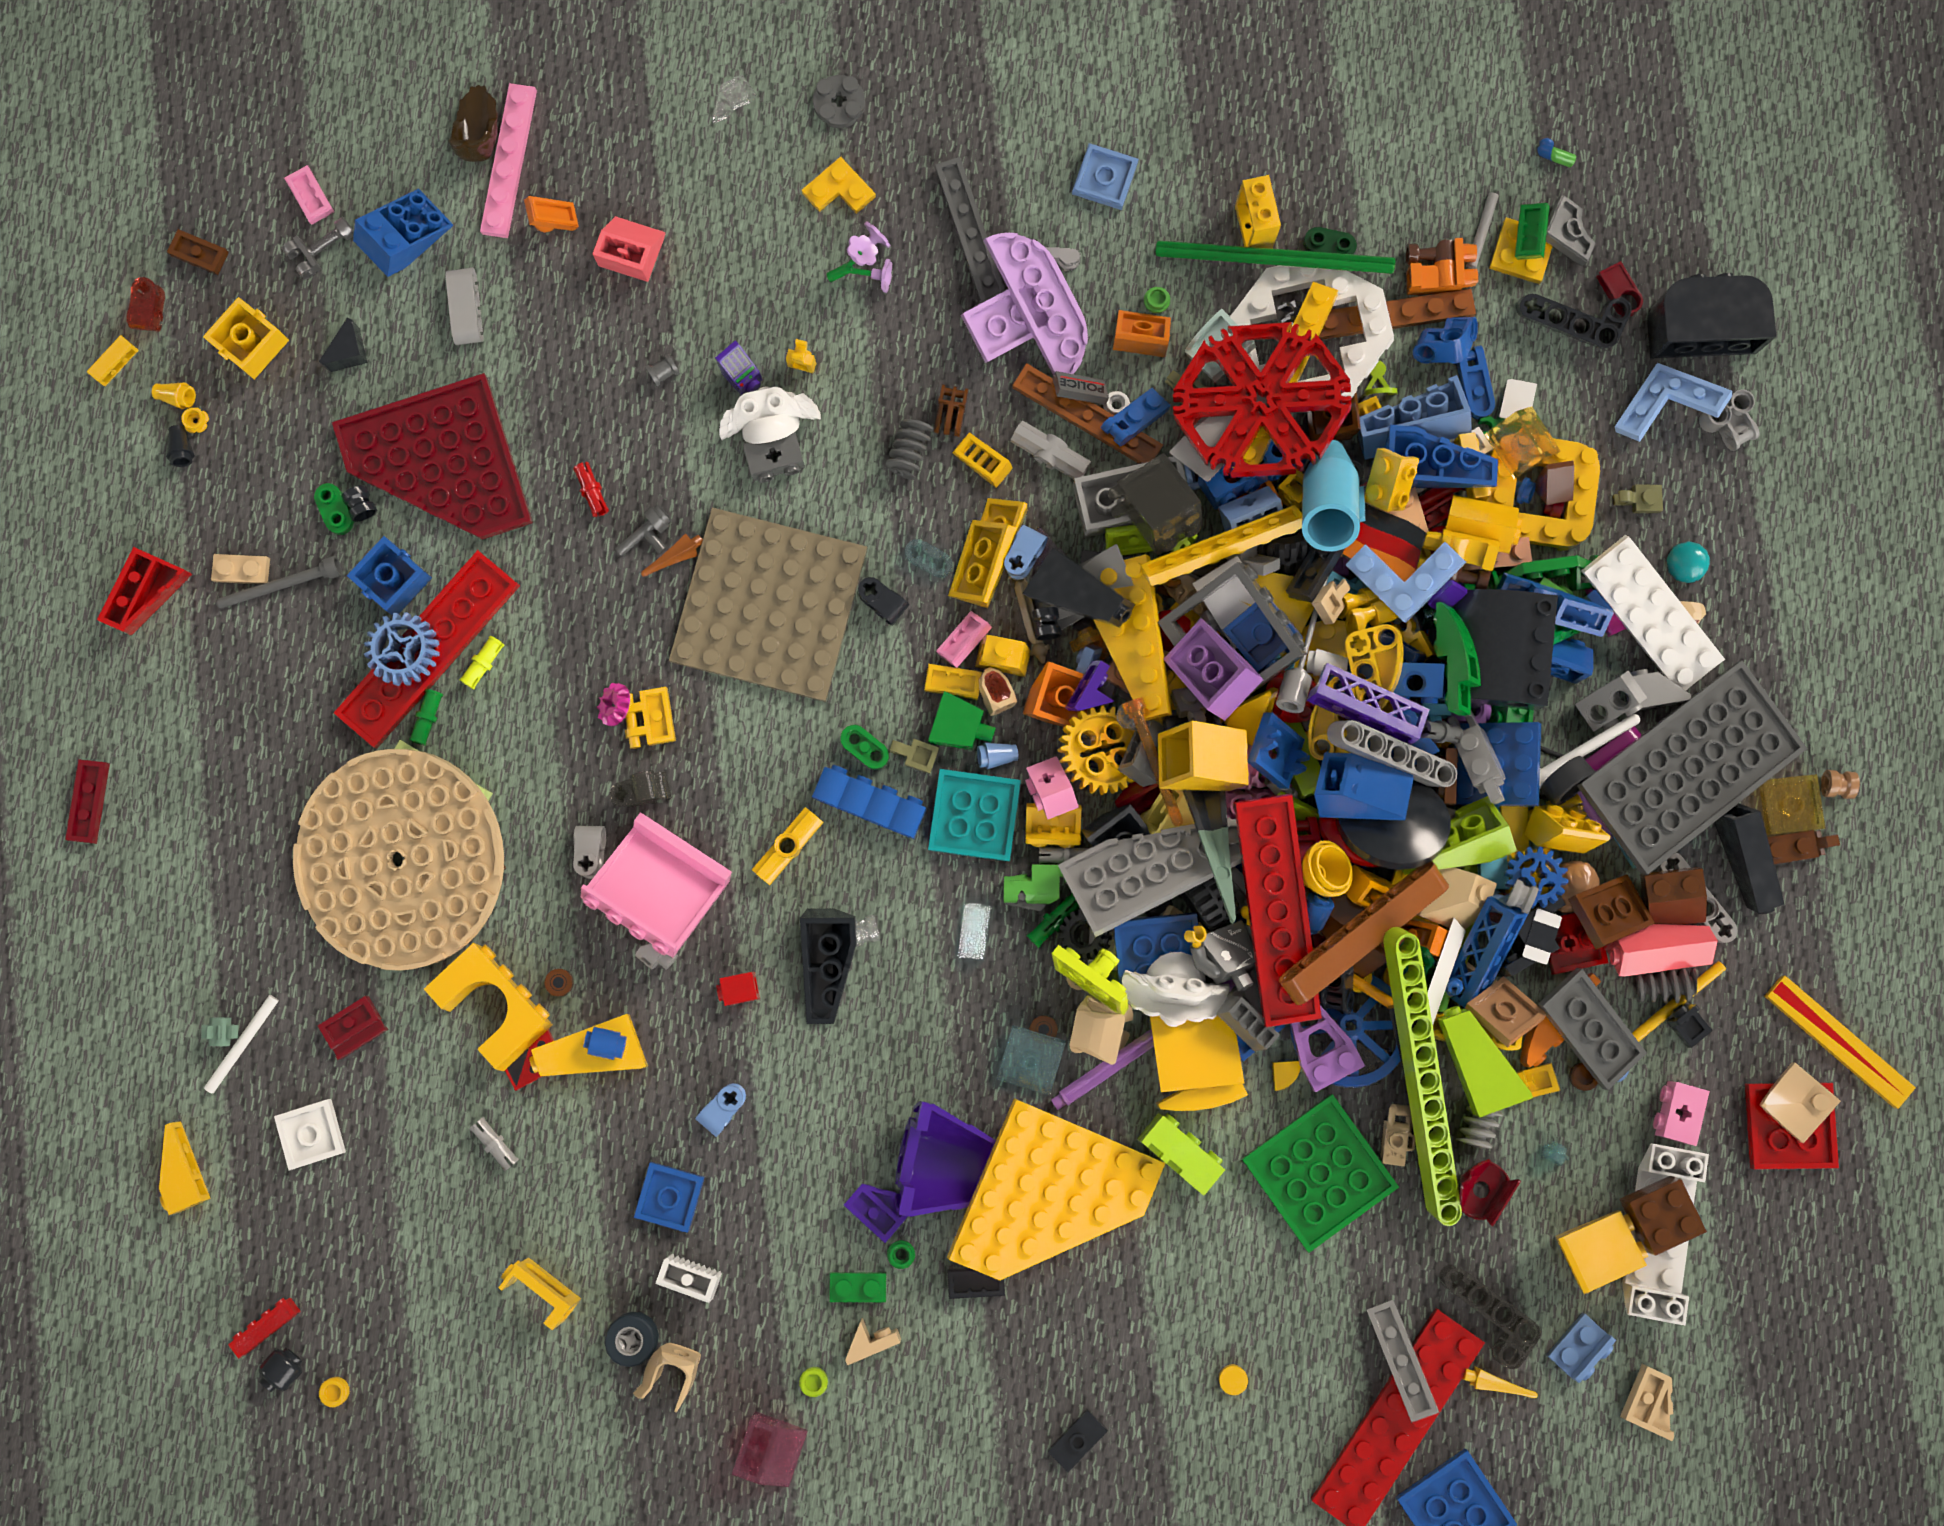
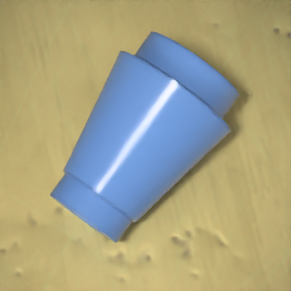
M984 742L982 746H977L979 767H986L988 770L1018 761L1016 744Z

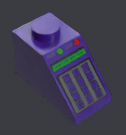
M736 340L715 357L722 375L741 396L744 393L759 389L761 386L760 382L763 380L760 371Z

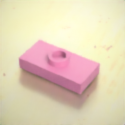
M308 165L284 178L311 225L334 213L332 206Z
M970 611L936 652L943 659L958 668L992 627L988 622Z

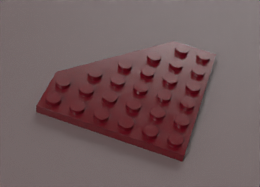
M485 373L332 422L346 471L350 475L482 540L533 523L489 380Z

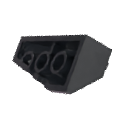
M1131 804L1103 813L1082 829L1085 837L1093 847L1109 839L1117 838L1118 840L1133 838L1132 835L1142 833L1143 836L1150 835L1147 825ZM1170 899L1144 913L1147 917L1159 916L1169 905H1173L1172 900Z
M807 908L800 917L807 1024H834L857 946L856 916L834 908Z

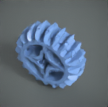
M404 612L402 618L398 613H393L392 621L387 616L383 617L384 624L382 626L374 623L377 631L375 633L367 632L372 641L365 642L364 646L371 650L365 652L364 656L371 659L367 665L369 668L375 669V676H382L384 682L389 683L392 681L396 686H400L402 681L405 685L409 686L411 685L412 678L417 682H421L420 673L427 676L430 675L429 670L426 668L428 665L436 666V662L431 659L432 657L440 656L439 652L433 649L440 644L438 640L433 639L436 636V632L433 629L428 630L430 627L428 622H421V617L417 615L411 617V614ZM411 629L415 630L418 635L403 638L398 633V630ZM389 638V645L383 650L384 644ZM400 643L406 646V648H403L405 649V651L403 652L404 656L398 653V650H400L399 647L401 646ZM421 648L419 657L415 661V653ZM400 660L407 668L400 670L390 669L387 663Z

